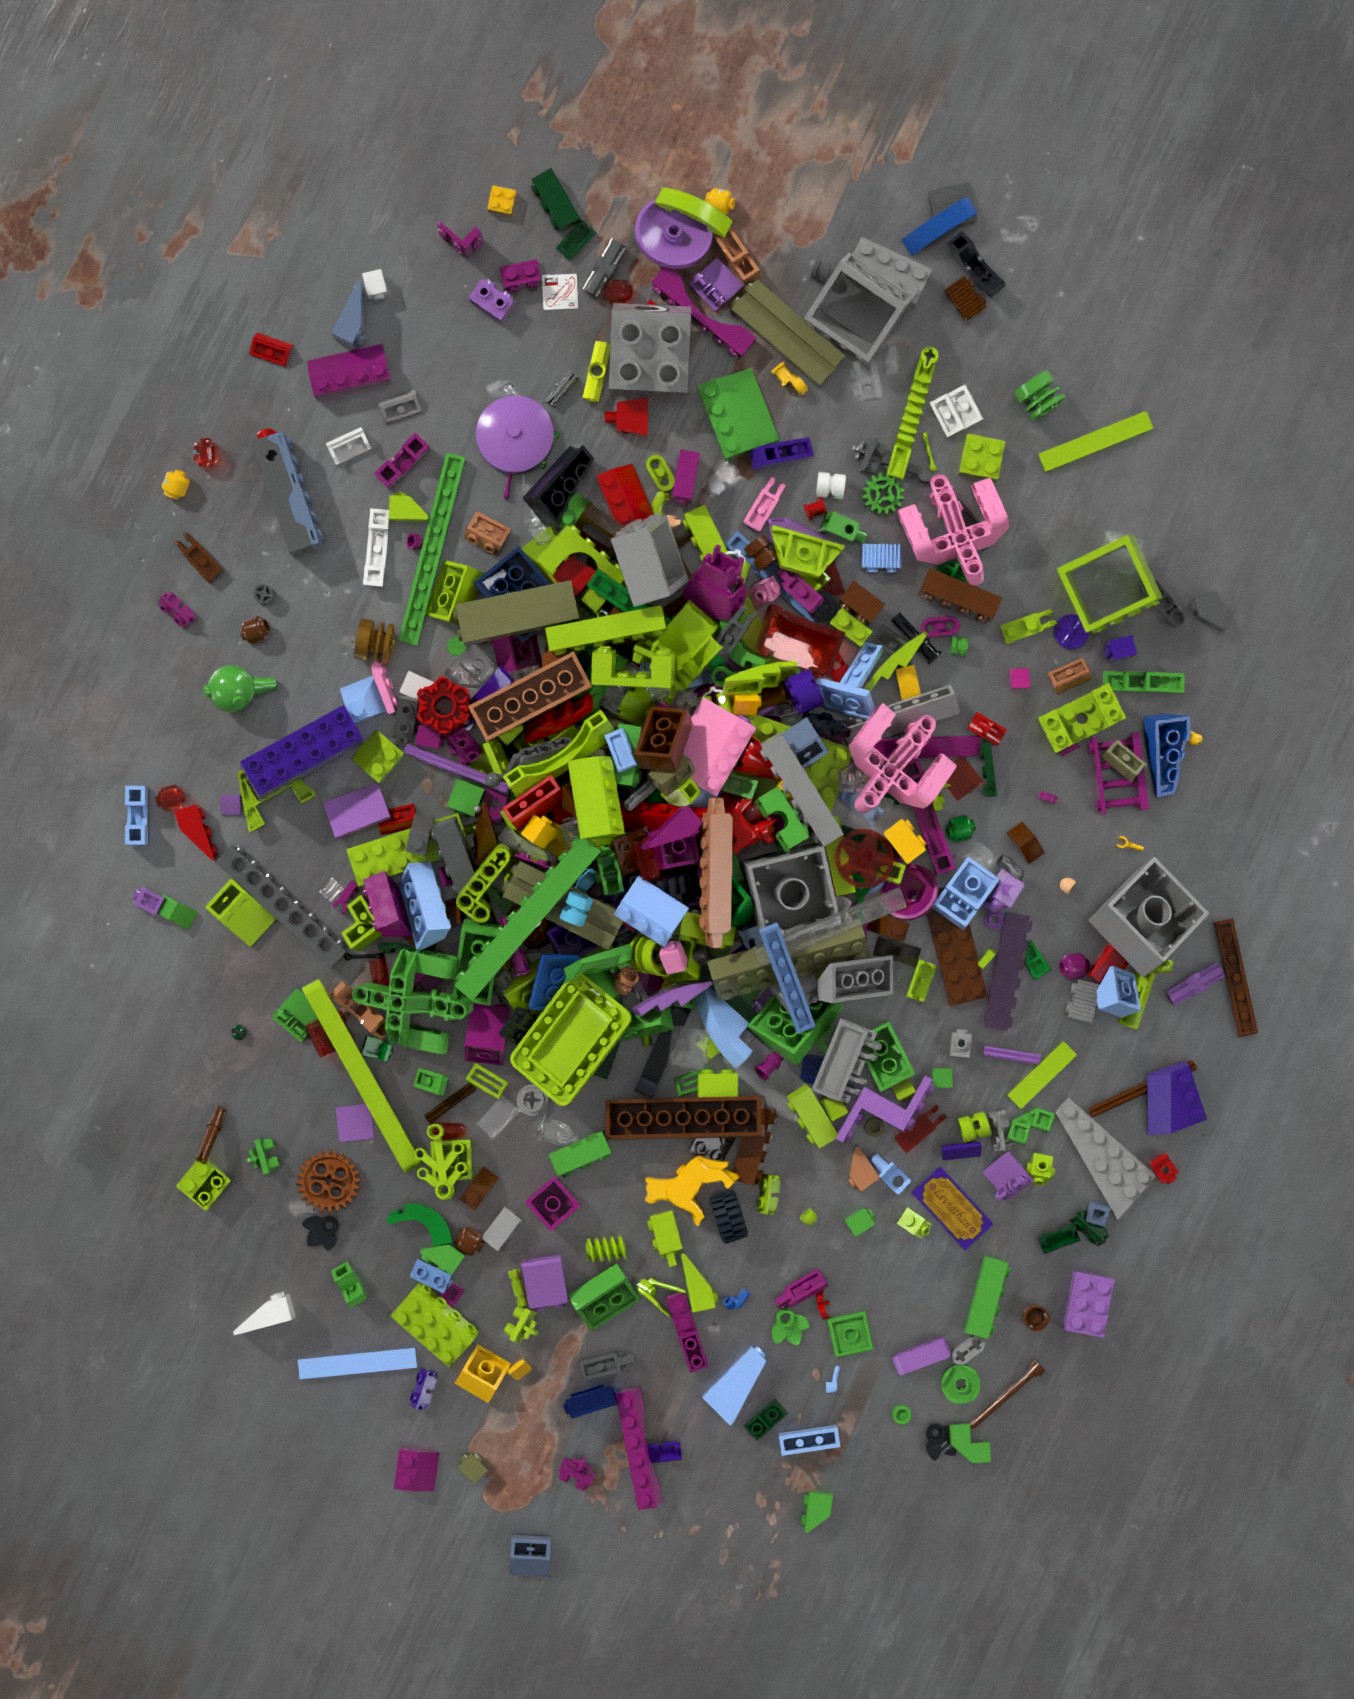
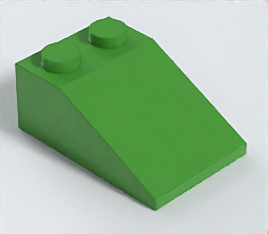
M889 1021L871 1029L877 1032L874 1041L882 1045L881 1050H876L866 1045L862 1046V1049L878 1056L875 1061L862 1058L866 1060L865 1064L880 1092L915 1075Z

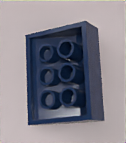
M519 546L473 582L485 598L550 585ZM541 630L516 636L524 643Z

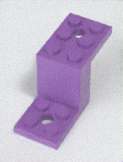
M927 1076L924 1077L906 1110L864 1087L836 1139L844 1144L847 1141L851 1142L856 1134L854 1131L856 1125H861L866 1116L863 1114L864 1111L869 1112L904 1133L907 1130L911 1131L916 1123L914 1120L916 1114H921L926 1105L924 1103L926 1096L930 1097L935 1089L934 1081Z

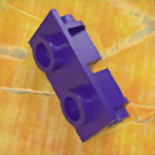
M421 1367L420 1372L416 1376L415 1389L410 1395V1406L416 1410L424 1411L426 1407H429L432 1393H428L426 1390H434L438 1378L436 1376L437 1372L427 1371Z
M676 1440L674 1442L662 1443L661 1446L659 1444L647 1445L651 1464L682 1460L681 1444L676 1442Z

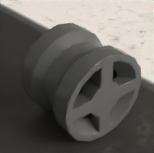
M816 259L810 277H817L822 282H825L831 264H824L821 260Z
M261 584L255 588L254 598L258 603L268 605L273 602L275 594L270 586Z

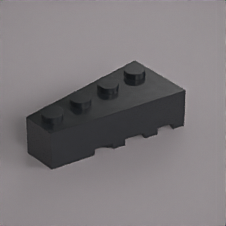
M583 444L570 445L523 497V500L545 527H557L559 525L563 512H566L569 507L568 503L571 497L576 494L578 484L584 479L594 460V457Z

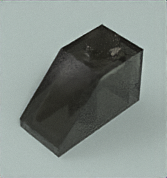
M878 936L873 955L877 957L893 955V961L916 967L921 948Z

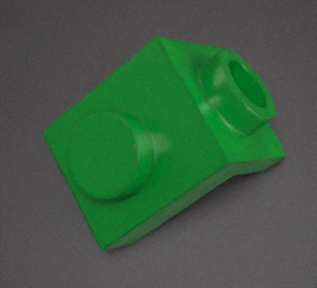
M366 1035L361 1054L387 1063L388 1058H391L393 1053L392 1044L388 1040L383 1039L381 1041L377 1037Z

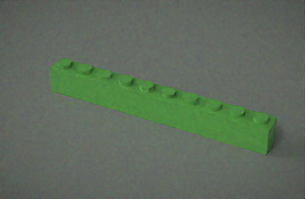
M577 836L570 844L573 846L569 852L564 851L557 859L560 863L556 867L551 866L545 873L547 878L543 882L539 880L532 888L534 893L530 897L526 895L519 903L521 908L517 913L514 910L506 918L509 922L505 927L500 925L493 933L496 937L492 942L487 940L481 947L483 952L480 956L474 955L468 962L470 966L466 972L462 970L456 976L457 982L454 986L470 1000H474L602 851L591 839H580Z

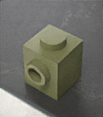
M471 1452L469 1455L465 1453L458 1460L460 1465L457 1469L475 1485L488 1471L489 1467L484 1463L485 1459L479 1453L474 1454Z

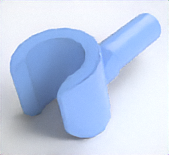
M835 1366L832 1382H826L827 1393H834L837 1390L839 1366Z

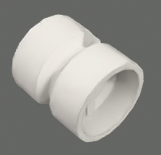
M818 472L816 497L827 498L831 495L832 499L843 500L846 475L835 473L831 476L827 472Z

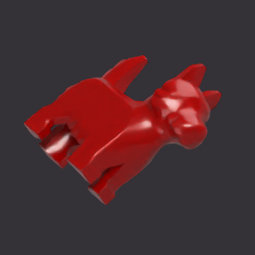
M742 798L741 802L738 801L733 809L725 812L733 817L732 839L735 842L732 844V850L736 855L741 849L760 840L766 844L776 841L774 837L776 830L774 823L777 821V818L752 825L742 814L744 809L752 802V799L745 800Z

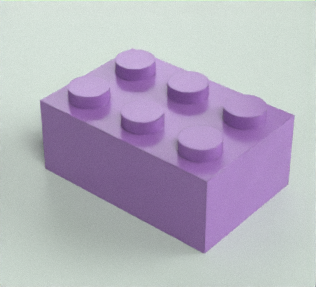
M1073 1270L1062 1328L1066 1331L1104 1338L1115 1279Z

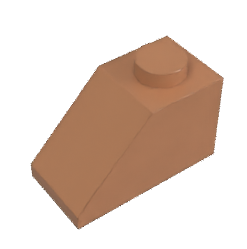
M857 1145L854 1147L849 1171L851 1179L848 1181L854 1190L858 1188L861 1192L879 1180L880 1177Z

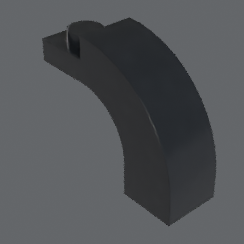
M963 231L947 242L951 253L960 267L981 291L983 290L992 298L1006 286L1005 282L986 264L977 251L974 242Z

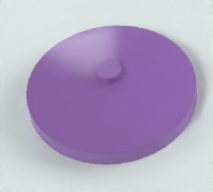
M656 199L647 203L637 217L634 231L635 239L641 252L650 261L665 268L681 269L698 263L706 255L712 242L713 233L707 230L708 226L674 209L671 213L655 205Z
M506 396L494 401L483 411L476 427V441L483 458L491 466L506 473H524L536 468L547 458L554 442V429L549 414L539 403L524 396Z

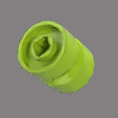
M984 1111L973 1114L972 1118L966 1116L958 1119L964 1143L976 1140L977 1136L980 1138L991 1136L989 1123ZM978 1123L979 1129L975 1130L973 1124Z

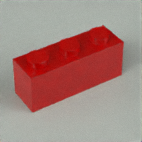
M550 775L502 809L517 831L520 832L526 827L534 814L541 817L562 803V789L553 776Z

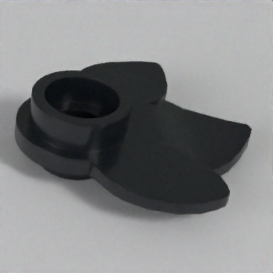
M314 1215L303 1221L302 1226L310 1230L307 1236V1246L312 1247L323 1244L327 1251L335 1246L337 1242L336 1232L339 1228L338 1220L335 1217L325 1216L322 1218ZM327 1222L333 1224L332 1229L326 1228Z
M937 1423L929 1425L926 1429V1437L928 1439L926 1451L929 1457L936 1461L941 1453L955 1456L956 1449L950 1445L949 1425L942 1426ZM935 1429L938 1430V1436L936 1437L932 1435Z

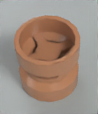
M628 967L623 968L618 977L613 981L614 990L621 995L629 994L633 986L638 982L639 976L637 972Z

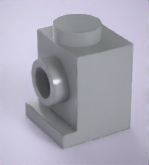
M956 1029V1033L951 1032L949 1056L970 1058L972 1034H968V1030ZM960 1039L964 1040L965 1045L963 1047L958 1046V1041Z

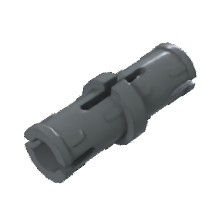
M569 371L561 383L555 385V390L545 401L555 408L559 401L569 394L568 391L579 380V377L576 374L574 375L572 371Z

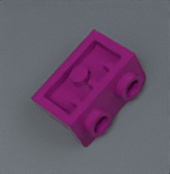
M537 259L499 267L504 291L508 290V293L517 292L522 287L533 289L539 287L538 284H542Z

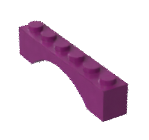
M663 267L651 281L652 290L660 297L664 295L668 299L669 305L690 306L691 320L693 319L698 323L697 327L702 332L707 333L708 331L713 335L712 339L720 346L724 344L728 348L727 351L736 358L738 356L742 359L756 342V337L742 325L723 324L701 313L687 296L681 276L673 269Z
M919 758L912 759L902 769V772L917 784L924 775ZM931 802L924 809L912 806L923 840L926 842L925 846L935 876L956 869L933 803Z
M641 1387L623 1389L615 1393L637 1508L638 1510L656 1508L664 1502L660 1483L653 1470L647 1448L644 1426L645 1406Z

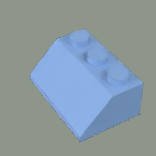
M638 876L614 915L664 947L689 908Z

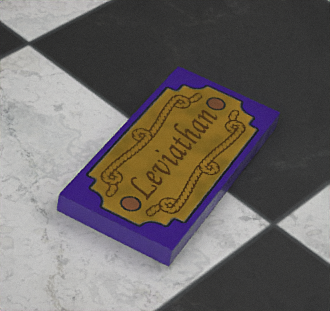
M941 1166L911 1192L964 1250L970 1247L993 1225L989 1218Z

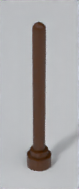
M1037 1360L1030 1364L1027 1373L969 1423L971 1429L978 1427L1033 1377L1036 1378L1038 1375L1041 1376L1046 1372Z

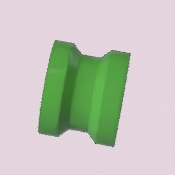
M952 636L950 655L960 654L962 657H966L968 637L959 639L957 636Z

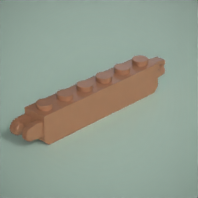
M716 797L709 798L707 812H703V817L701 818L703 822L701 825L703 837L700 841L702 848V857L700 859V866L702 868V877L700 878L702 897H700L699 901L701 908L699 925L701 931L705 932L707 946L717 949L723 943V933H727L731 929L733 817L729 813H725L723 798Z

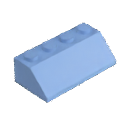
M431 862L408 863L398 882V887L416 950L421 951L445 939L448 931H450L451 924L445 913L446 907L441 900V890L437 886L436 873L432 869Z

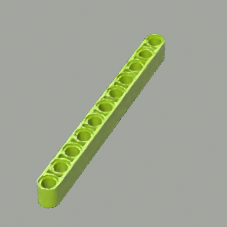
M317 979L304 986L302 990L402 1170L406 1174L422 1165L421 1160L415 1158L413 1145L320 979Z

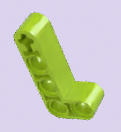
M499 844L493 849L458 894L456 900L457 907L479 923L486 922L491 913L489 903L482 899L481 896L510 860L511 849L506 844ZM505 852V856H502L497 862L498 854ZM492 866L495 872L492 874L487 873L485 867ZM479 881L483 884V887L477 889L473 886V882ZM467 896L471 899V902L465 904L461 901V897ZM483 908L487 914L479 915L476 910Z

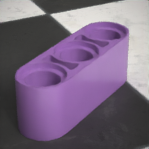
M941 1337L892 1356V1360L900 1376L949 1358L952 1355L945 1337Z

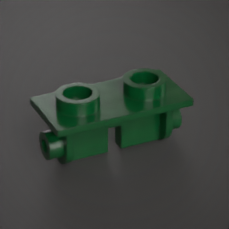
M1080 1208L1076 1212V1216L1069 1221L1075 1224L1077 1230L1084 1233L1092 1244L1099 1247L1106 1242L1110 1234L1105 1227L1093 1226L1091 1223L1086 1222L1087 1211Z
M1068 1224V1226L1058 1229L1057 1232L1052 1231L1044 1235L1041 1234V1237L1038 1238L1044 1254L1081 1241L1075 1224Z

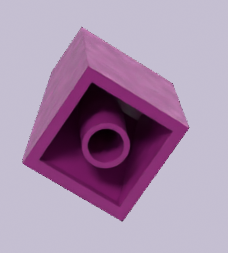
M473 1003L474 1009L469 1014L465 1040V1061L503 1066L507 1040L500 1036L499 1031L510 1018V1007L502 1004L488 1006Z

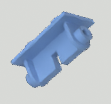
M417 1259L410 1274L411 1278L441 1293H444L446 1288H449L452 1284V1280H450L452 1275L420 1259Z

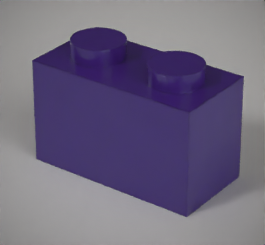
M1130 635L1108 641L1105 644V648H1103L1105 659H1109V663L1134 657L1137 652L1133 636Z

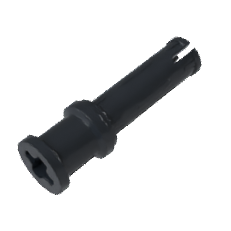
M901 612L891 620L910 640L920 634ZM926 638L921 643L917 652H921L930 665L942 652L938 651L930 643L931 640Z

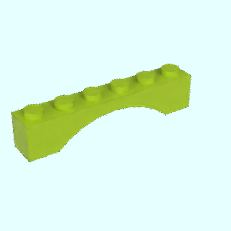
M602 710L584 721L576 737L558 754L539 763L519 765L505 774L503 778L518 798L548 776L552 775L555 779L569 769L567 761L586 758L591 753H594L607 743L604 735L614 732L615 729Z

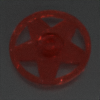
M858 829L850 832L840 841L836 849L835 862L840 875L849 884L860 888H870L882 883L889 876L893 868L894 855L889 842L880 833L870 829ZM857 834H867L861 844L849 838ZM878 839L885 845L888 854L877 851ZM842 848L850 857L843 866H841L840 860ZM888 865L884 875L877 880L876 868ZM860 873L865 883L856 882L848 876Z

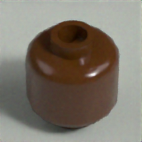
M256 616L242 623L240 635L244 641L247 640L253 645L268 638L271 631L270 625L265 618L262 619V617Z
M470 1227L460 1229L454 1241L456 1249L469 1256H473L476 1251L480 1253L485 1242L481 1241L482 1233Z

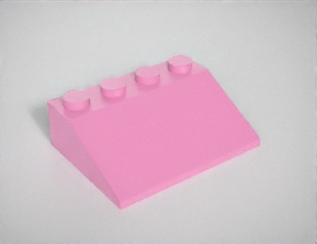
M703 697L691 717L693 726L683 754L692 761L696 772L690 777L695 784L717 797L756 727Z

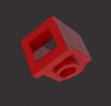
M1163 1152L1148 1163L1162 1184L1165 1182L1170 1184L1177 1179L1176 1174L1179 1172L1166 1153ZM1165 1166L1169 1168L1166 1174L1162 1172V1168Z

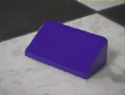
M979 1141L941 1146L943 1160L981 1156L982 1145Z

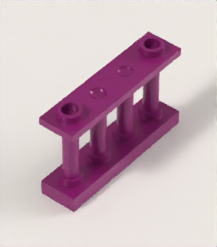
M1140 731L1129 733L1130 737H1127L1125 740H1118L1143 760ZM1092 737L1091 742H1088L1089 753H1093L1098 792L1096 810L1097 812L1100 811V816L1106 815V809L1135 805L1139 807V811L1148 810L1149 802L1145 770L1143 769L1133 782H1130L1128 779L1102 782L1101 770L1113 769V767L1107 762H1100L1099 750H1107L1115 741L1098 743L1097 737ZM1127 786L1136 787L1137 795H1134L1133 798L1105 801L1103 789Z

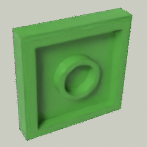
M866 1311L827 1319L835 1358L874 1350Z

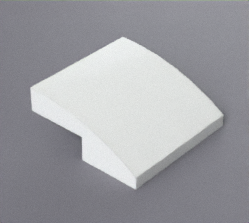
M963 385L930 402L947 437L984 419L967 385Z

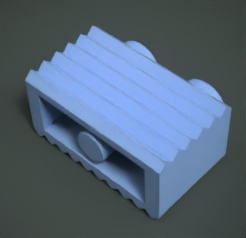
M862 544L861 569H866L867 573H877V569H885V573H897V570L901 569L902 545Z

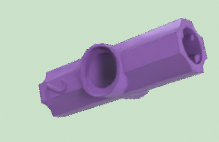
M1215 962L1202 971L1189 975L1183 979V982L1166 991L1167 997L1173 1006H1176L1189 997L1202 993L1208 989V986L1225 977L1224 972L1218 963Z

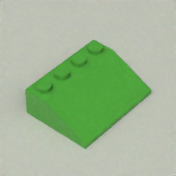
M752 368L697 386L698 394L725 462L747 454L759 446L780 441Z
M773 995L749 1023L748 1028L780 1056L797 1066L844 1010L843 1002L829 1003L817 1001L808 1005L816 1026L797 1034L790 1014Z

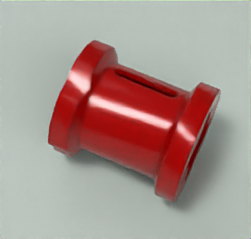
M822 498L809 505L803 504L809 521L820 514H827Z

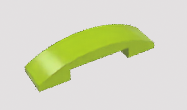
M663 187L654 203L671 213L674 209L707 225L708 231L725 238L733 222L711 204L693 195L671 188Z

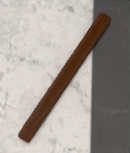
M1194 1061L1187 1062L1191 1072L1197 1070ZM1147 1081L1089 1107L1090 1115L1096 1117L1146 1094Z

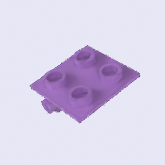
M718 258L710 263L700 274L697 273L689 283L714 312L744 286Z
M1009 1151L982 1171L997 1188L998 1191L995 1196L999 1201L1005 1199L1009 1201L1034 1182L1032 1177Z

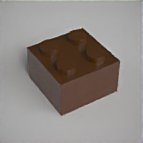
M855 581L851 583L838 602L840 609L843 608L848 613H852L858 621L867 626H870L885 605Z

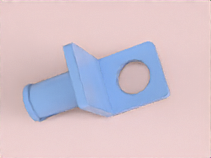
M878 1153L870 1159L869 1162L880 1172L879 1177L896 1194L899 1195L911 1183V1180L893 1162L888 1164ZM896 1176H901L904 1180L903 1185L900 1187L893 1185V1179Z

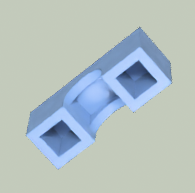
M125 786V806H127L125 845H148V787Z

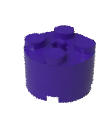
M809 669L783 680L787 691L790 692V700L793 706L796 707L799 715L824 705L821 691L815 681L812 680L814 677Z

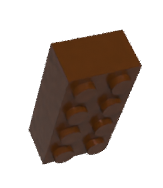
M931 568L928 569L918 593L922 595L921 599L925 601H937L940 603L939 606L948 610L951 607L957 609V613L965 617L972 615L976 617V621L983 624L992 622L1002 600V597Z

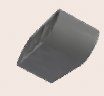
M1155 580L1162 597L1168 601V607L1162 608L1158 604L1154 606V609L1171 627L1181 626L1187 618L1185 611L1165 588ZM1143 584L1141 586V593L1147 598L1149 594ZM1173 613H1178L1181 616L1180 623H1175L1172 620Z

